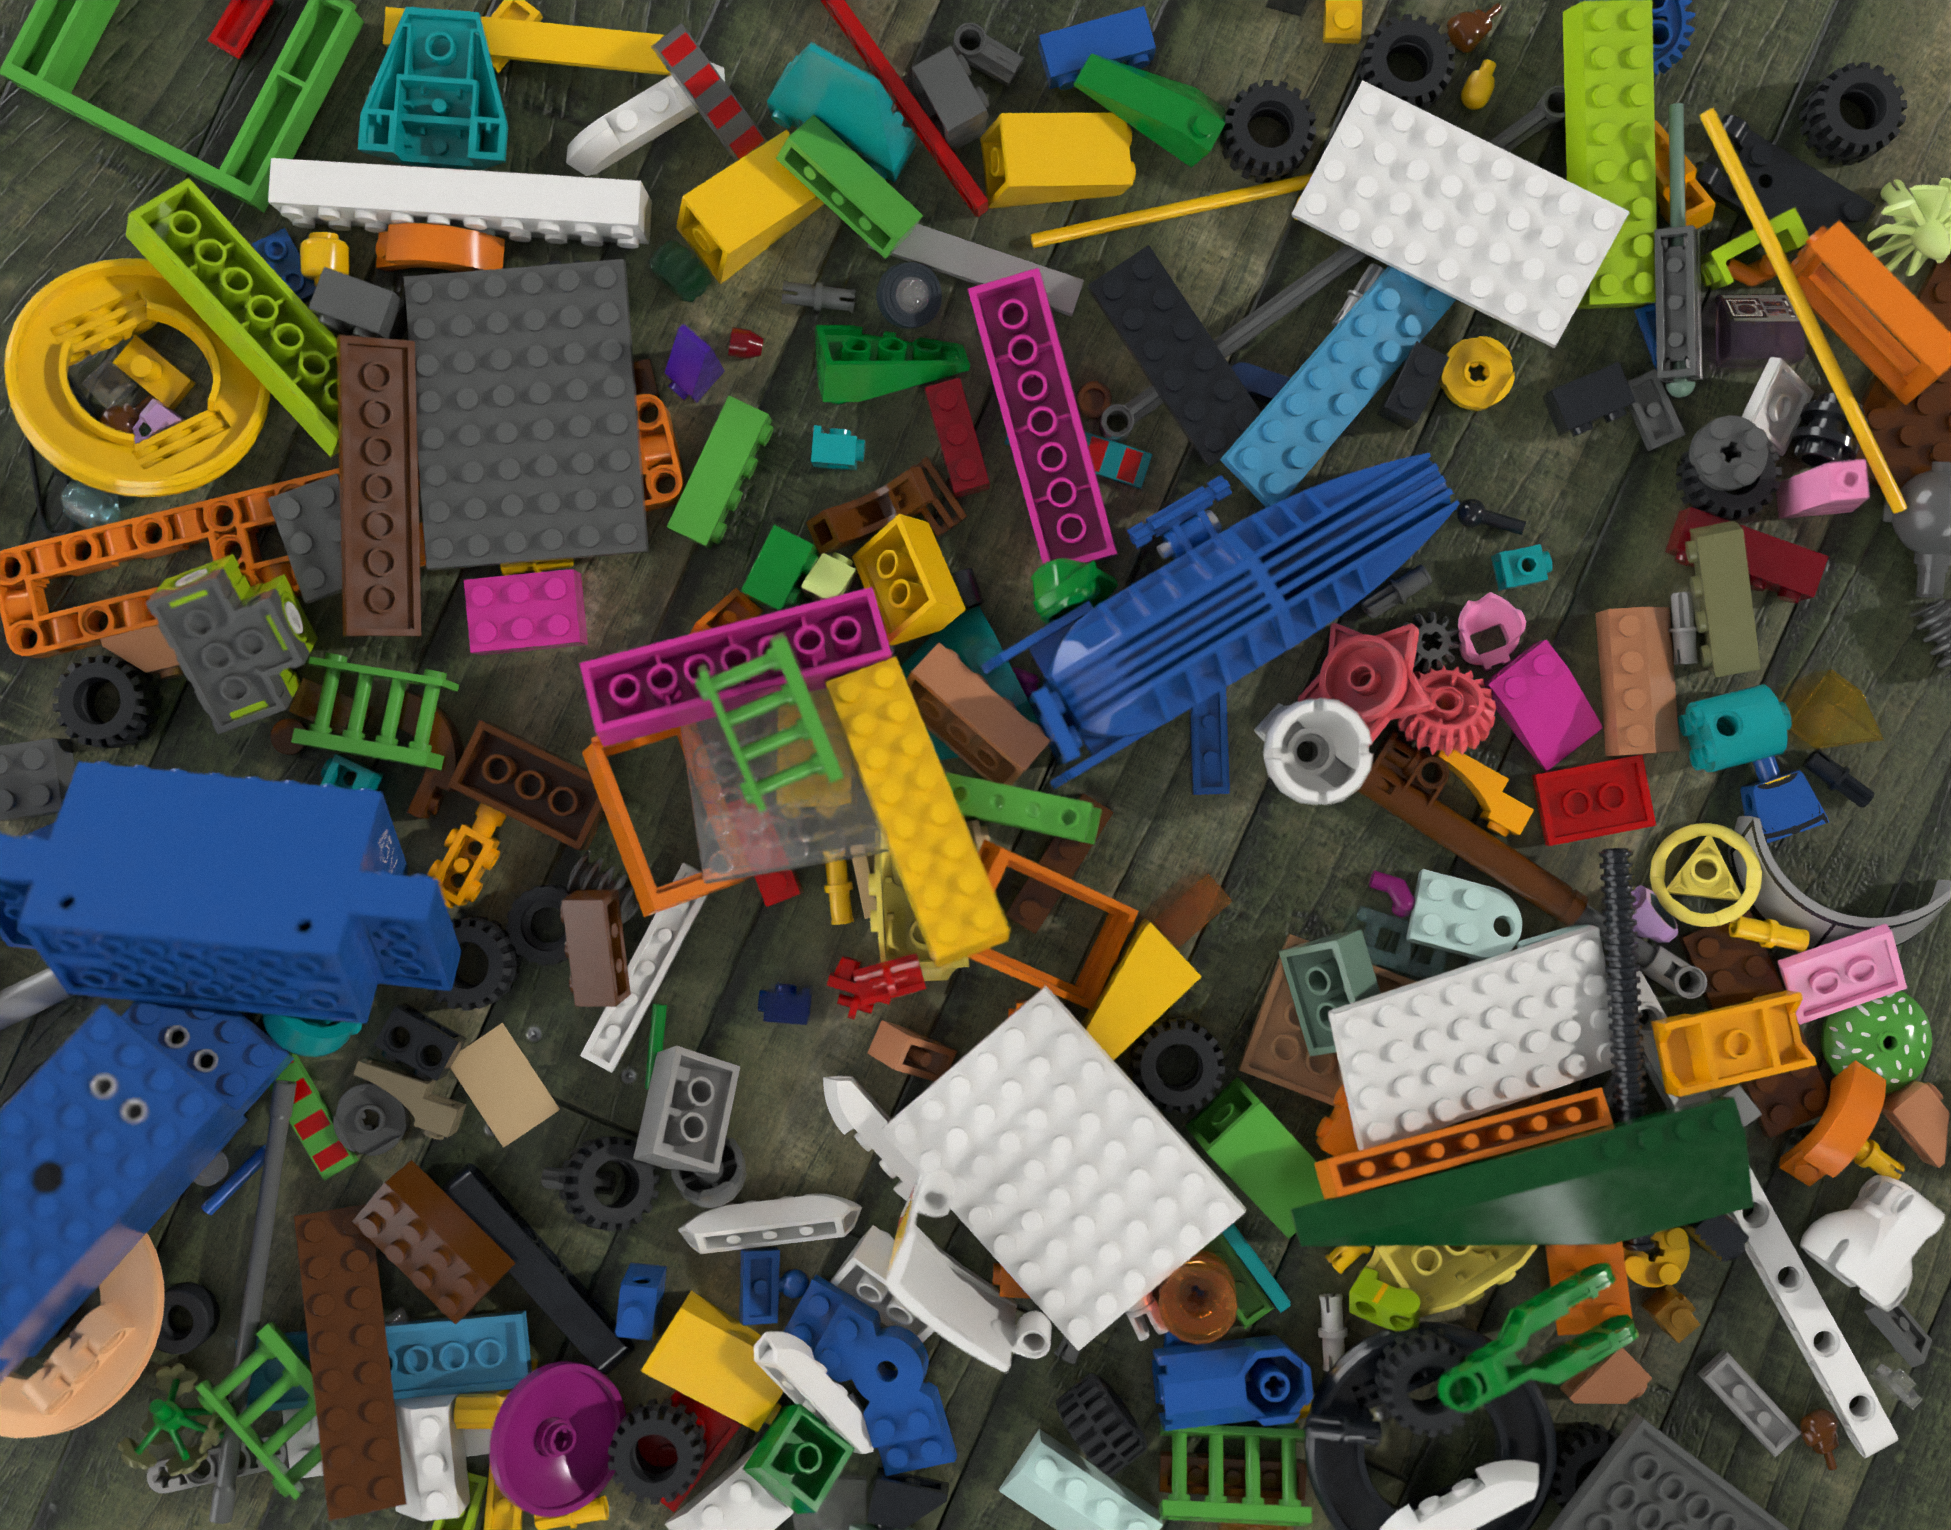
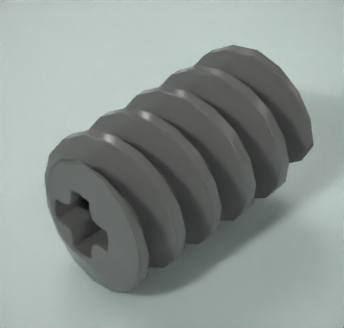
M1940 598L1909 613L1910 617L1923 616L1924 619L1916 626L1917 630L1930 629L1931 632L1923 638L1924 643L1936 641L1937 645L1930 651V654H1943L1945 656L1937 664V667L1951 668V598ZM1950 671L1947 675H1945L1943 678H1944V679H1945V678H1950V677H1951V671Z
M588 849L569 874L567 891L573 893L580 887V890L618 889L622 924H624L640 908L632 885L628 888L625 887L626 874H623L616 880L612 878L615 871L613 865L604 872L600 870L603 858L600 857L593 863H590L589 858L592 851Z

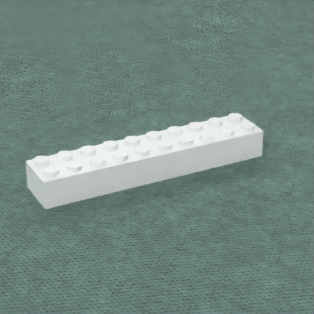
M271 158L268 202L282 216L288 218L293 222L294 226L299 228L312 229L315 228V224H327L329 228L334 230L349 231L351 226L365 227L367 231L379 233L387 231L390 224L424 223L465 228L493 236L506 235L509 236V239L519 242H529L531 237L545 238V241L549 243L566 244L567 239L581 240L582 244L588 246H602L603 242H617L618 246L629 249L639 248V244H649L652 201L642 182L637 180Z

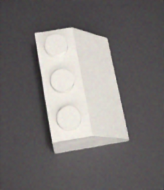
M872 1225L856 1244L830 1283L877 1310L881 1318L880 1326L882 1328H889V1326L904 1327L917 1335L923 1343L934 1330L907 1309L888 1290L886 1280L895 1240L887 1232Z
M459 1394L394 1400L407 1502L405 1505L396 1506V1512L420 1521L459 1518L470 1503L463 1429H456L453 1420V1410L456 1397Z

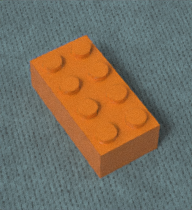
M1622 1242L1611 1245H1544L1550 1287L1597 1263H1609L1612 1268V1274L1616 1278L1613 1284L1598 1292V1297L1594 1299L1587 1298L1569 1308L1568 1314L1555 1320L1558 1336L1582 1334L1617 1315L1627 1314L1632 1318Z

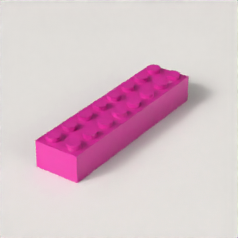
M1039 267L968 288L1043 564L1057 558L1088 564L1093 560L1097 562L1118 556Z
M873 588L854 591L579 663L595 730L603 746H608L717 717L711 700L703 701L696 686L695 679L701 677L699 667L706 665L710 676L713 677L766 655V650L773 648L770 638L783 632L808 692L826 688L825 682L892 658ZM773 668L717 692L725 711L728 712L782 689L781 685L788 682L782 669L774 671Z

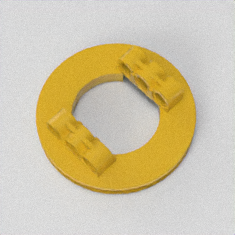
M120 258L103 260L75 268L55 278L38 291L22 309L13 325L5 351L4 369L7 392L15 418L27 439L47 461L63 473L90 487L109 493L135 497H161L183 493L206 485L232 469L249 452L261 433L268 414L270 391L147 259ZM157 322H161L181 331L200 348L211 369L213 378L212 390L208 398V408L206 411L135 444L134 434L120 432L103 425L80 406L68 384V367L82 361L89 354L92 356L98 353V351L109 349L117 345L123 338L127 340L131 336L142 334L150 330Z

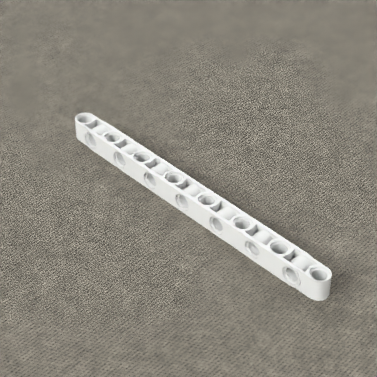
M1636 972V976L1640 977V983L1637 984V988L1641 989V994L1637 995V997L1642 1001V1005L1638 1007V1010L1646 1009L1649 1015L1647 1023L1643 1026V1029L1639 1030L1640 1034L1644 1036V1040L1640 1041V1045L1644 1046V1052L1641 1053V1056L1645 1058L1643 1066L1667 1109H1672L1712 1098L1708 1090L1681 1097L1666 1094L1651 1021L1667 1018L1642 972ZM1749 1166L1754 1204L1751 1215L1745 1218L1742 1215L1743 1210L1728 1213L1727 1215L1750 1237L1744 1244L1746 1253L1849 1439L1857 1451L1864 1458H1867L1897 1442L1898 1436ZM1788 1266L1787 1277L1779 1281L1778 1274L1780 1270ZM1823 1331L1824 1337L1822 1341L1814 1345L1815 1335ZM1859 1396L1857 1405L1849 1409L1851 1399Z

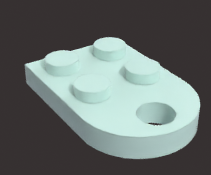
M1425 869L1419 872L1414 895L1415 906L1411 911L1406 941L1479 960H1485L1509 952L1517 944L1522 932V917L1514 900L1505 892L1491 886ZM1496 918H1501L1508 922L1510 926L1508 937H1502L1495 932L1494 921Z

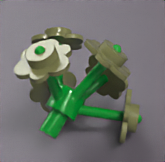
M178 1363L172 1367H160L156 1372L158 1379L156 1387L159 1390H165L168 1399L167 1401L155 1399L151 1402L147 1412L148 1420L143 1422L141 1427L143 1433L147 1435L140 1444L132 1438L125 1437L117 1445V1448L123 1452L121 1454L122 1460L132 1468L137 1469L140 1467L147 1470L148 1467L155 1466L157 1461L149 1453L147 1446L149 1444L155 1447L161 1446L166 1441L170 1444L174 1443L177 1449L174 1458L168 1460L165 1464L169 1475L176 1476L191 1473L200 1466L201 1461L207 1458L209 1454L207 1450L213 1445L217 1446L225 1436V1421L216 1411L211 1414L200 1402L199 1407L180 1408L175 1404L176 1397L183 1395L184 1392L190 1393L195 1390V1382L198 1379V1372L196 1370L187 1369L184 1365ZM185 1416H197L198 1422L188 1419ZM188 1427L204 1433L202 1444L185 1447L178 1432Z

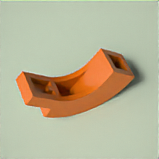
M424 223L388 225V231L379 232L375 248L377 254L376 268L387 272L408 268H436L454 272L503 269L505 239L479 231L446 225Z
M1856 1060L1831 1080L1829 1102L1820 1121L1804 1139L1780 1157L1779 1168L1809 1187L1826 1174L1832 1178L1837 1176L1858 1154L1874 1129L1884 1104L1886 1079Z

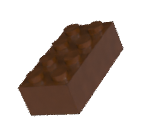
M479 721L448 784V787L579 851L588 850L605 815L588 769L490 721Z
M412 1160L385 1181L352 1220L361 1232L455 1325L515 1265V1262Z

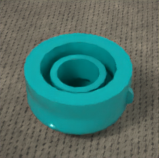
M263 1014L264 1026L273 1041L283 1049L304 1057L329 1055L341 1048L351 1035L357 1034L362 1028L361 1023Z

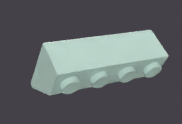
M1041 1429L1037 1431L999 1488L1001 1493L1056 1530H1160L1163 1526L1162 1520H1159V1509L1112 1477L1099 1471L1094 1465Z

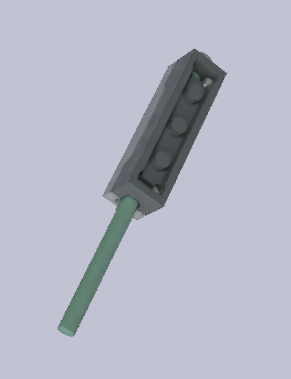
M1675 103L1668 106L1670 228L1654 230L1657 378L1667 383L1666 389L1669 394L1677 398H1683L1694 390L1696 382H1692V380H1703L1700 232L1693 225L1686 226L1684 104Z

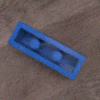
M1142 6L1039 35L1038 49L1049 88L1059 87L1060 90H1066L1075 87L1073 84L1091 53L1141 69L1146 67L1150 63L1149 61L1153 60L1156 45L1145 7Z

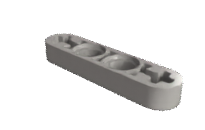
M275 1432L259 1434V1437L265 1442ZM242 1441L241 1451L246 1456V1464L243 1467H238L237 1477L268 1471ZM222 1443L217 1446L213 1445L207 1450L209 1454L206 1459L211 1465V1471L208 1475H200L194 1470L188 1474L173 1476L168 1481V1478L161 1477L159 1472L164 1468L168 1472L165 1464L168 1460L174 1458V1454L160 1458L155 1466L149 1468L147 1473L149 1487L158 1493H170L216 1482ZM286 1443L280 1447L281 1452L276 1455L282 1462H285L288 1458Z

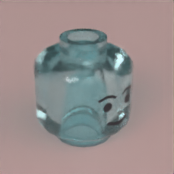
M77 480L71 481L61 495L60 501L63 504L65 516L86 529L115 523L121 514V509L118 508V494L90 487Z

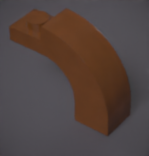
M921 466L907 470L888 484L863 497L823 510L808 520L806 524L819 554H827L876 535L898 514L909 517L917 515L924 510V506L934 501L935 498Z
M405 690L398 728L415 737L423 696L411 690ZM438 705L435 711L429 745L432 746L431 752L444 756L441 770L425 768L423 779L407 813L420 819L430 818L431 814H437L444 801V795L441 794L443 789L449 792H458L448 787V784L464 753L463 745L454 723Z

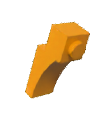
M1655 120L1656 199L1661 208L1660 214L1670 225L1669 135L1658 121ZM1684 154L1686 226L1693 225L1698 229L1712 221L1716 203L1695 179L1697 169Z
M1437 750L1432 755L1443 759L1447 763L1449 770L1462 780L1472 792L1483 810L1480 818L1489 822L1486 826L1487 829L1505 838L1508 833L1511 835H1520L1534 809L1502 792L1509 781L1507 777L1465 754L1461 755L1456 750H1452L1448 757L1444 750Z

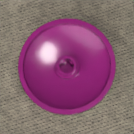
M555 1362L542 1366L528 1374L508 1394L493 1424L489 1456L494 1480L501 1493L510 1503L528 1513L541 1517L563 1516L573 1513L590 1503L609 1483L615 1470H609L608 1461L611 1455L608 1454V1449L613 1440L614 1433L626 1416V1412L618 1389L605 1374L593 1367L577 1362Z

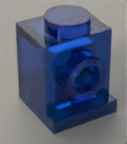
M783 983L775 984V989L760 990L758 1012H764L763 1021L807 1025L810 1022L813 985H805L802 992L797 991V985Z

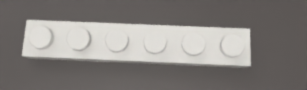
M684 862L673 882L702 871ZM708 895L655 914L627 966L631 995L618 1006L605 1008L580 1055L581 1057L611 1073L615 1071Z

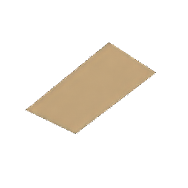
M503 1023L462 1049L451 1066V1070L503 1148L560 1110Z

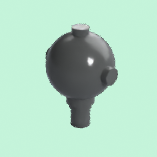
M1932 461V469L1930 471L1916 475L1901 487L1900 492L1908 508L1893 514L1887 500H1884L1882 522H1892L1893 529L1899 540L1910 550L1914 551L1913 563L1917 564L1916 571H1918L1916 596L1943 598L1945 577L1949 566H1951V462Z

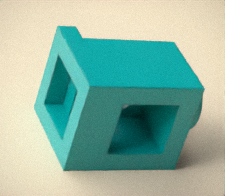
M814 425L811 454L813 467L857 471V461L864 462L865 440L858 439L857 436H851L850 430L833 428L830 429L829 434H826L822 426Z
M1541 544L1503 551L1491 556L1498 591L1548 580L1547 573L1552 572L1553 568L1551 556L1548 551L1542 552ZM1524 559L1529 560L1530 572H1526L1522 568L1521 564Z
M335 754L333 758H329L322 768L321 777L323 780L320 786L331 784L345 789L358 790L360 788H369L377 791L385 773L344 754ZM351 772H355L357 775L353 785L349 784L347 780Z

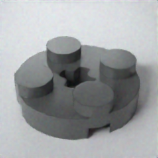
M1734 415L1719 417L1703 426L1694 435L1690 445L1689 459L1691 465L1695 466L1699 474L1697 477L1706 486L1719 491L1735 490L1752 484L1763 472L1768 459V437L1763 429L1758 428L1746 418ZM1730 444L1734 447V451L1737 452V458H1733L1730 463H1727L1725 455L1720 453L1721 447L1726 448Z
M371 1082L361 1083L346 1091L338 1102L339 1105L333 1120L336 1136L343 1146L353 1152L357 1151L361 1154H367V1156L380 1155L394 1148L409 1130L411 1122L409 1110L390 1093ZM371 1109L372 1112H378L380 1118L378 1119L379 1126L377 1128L373 1124L365 1125L363 1121L367 1117L365 1110Z

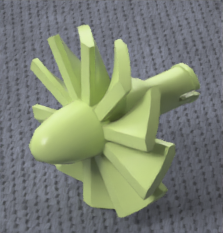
M1941 178L1938 186H1913L1910 188L1911 193L1904 186V183L1897 179L1893 181L1897 190L1891 182L1882 188L1881 198L1889 206L1885 207L1881 213L1882 215L1894 216L1895 224L1882 225L1868 235L1867 240L1870 242L1879 237L1894 234L1881 248L1872 252L1878 259L1880 256L1897 249L1892 260L1885 266L1890 272L1898 268L1899 263L1912 251L1913 255L1905 273L1906 276L1914 275L1928 258L1936 260L1937 264L1946 260L1951 252V179Z

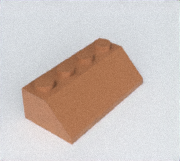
M1632 607L1607 609L1595 613L1606 756L1680 751L1671 632H1669L1671 628L1670 608Z
M940 643L930 651L906 679L925 727L986 781L1012 786L1051 741L1045 736L1044 731L1039 725L1029 722L1017 711L1016 706L1009 699L998 695L989 687L987 680L983 676L973 673L961 662L960 657L953 650L946 649Z

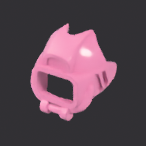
M1492 592L1486 594L1478 601L1468 600L1458 618V636L1461 642L1459 650L1463 659L1470 664L1481 665L1484 671L1492 669L1491 666L1511 662L1509 655L1518 646L1520 636L1526 627L1523 612ZM1499 626L1505 637L1506 645L1479 655L1475 651L1470 635Z

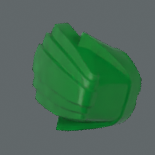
M1057 558L1041 565L1031 576L1035 596L1033 605L1037 615L1040 616V620L1045 624L1056 621L1088 601L1095 608L1106 601L1108 596L1118 586L1117 580L1114 577L1097 569L1094 560L1086 564L1075 560Z

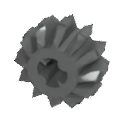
M1433 611L1428 612L1425 619L1420 613L1413 615V623L1419 629L1414 667L1420 662V672L1428 673L1431 666L1435 671H1439L1443 668V661L1452 663L1455 657L1448 649H1459L1460 643L1450 641V637L1456 635L1458 630L1457 628L1445 629L1449 623V618L1445 616L1437 622L1436 613ZM1405 622V623L1402 624V626H1405V625H1408V624H1412V623ZM1431 635L1434 639L1431 644H1435V647L1425 650L1422 647L1425 641H1421V638Z

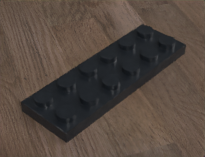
M1148 245L1090 283L1087 289L1209 469L1221 461L1220 459L1258 417L1261 411Z

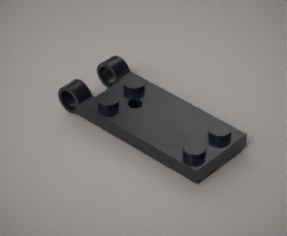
M1733 115L1723 116L1721 124L1733 148L1738 151V159L1768 220L1796 208L1809 236L1822 226L1829 230L1840 221L1858 238L1876 205L1749 130V125L1741 118ZM1704 161L1696 162L1694 165L1697 169L1695 179L1708 195L1750 220L1727 171L1722 176V172L1716 166ZM1760 176H1766L1769 179L1770 185L1768 188H1762L1759 185L1758 180ZM1803 245V246H1801V247H1799V248H1797V249H1798V250H1801L1805 245Z

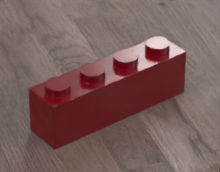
M1693 507L1682 510L1678 513L1665 553L1674 555V561L1694 567V563L1688 562L1685 542L1691 541L1689 529L1730 521ZM1740 525L1744 533L1750 588L1752 590L1764 591L1766 588L1777 592L1778 599L1798 604L1801 600L1815 597L1829 556Z

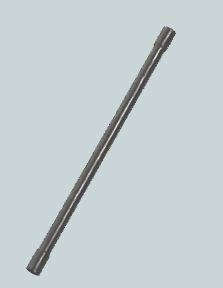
M275 1080L273 1083L269 1110L270 1123L233 1370L248 1358L256 1348V1333H258L288 1125L289 1119L292 1116L297 1084L293 1081ZM251 1375L229 1393L228 1402L239 1414L247 1408ZM226 1422L217 1481L213 1488L209 1521L216 1524H226L232 1521L237 1490L236 1477L242 1443L239 1436Z

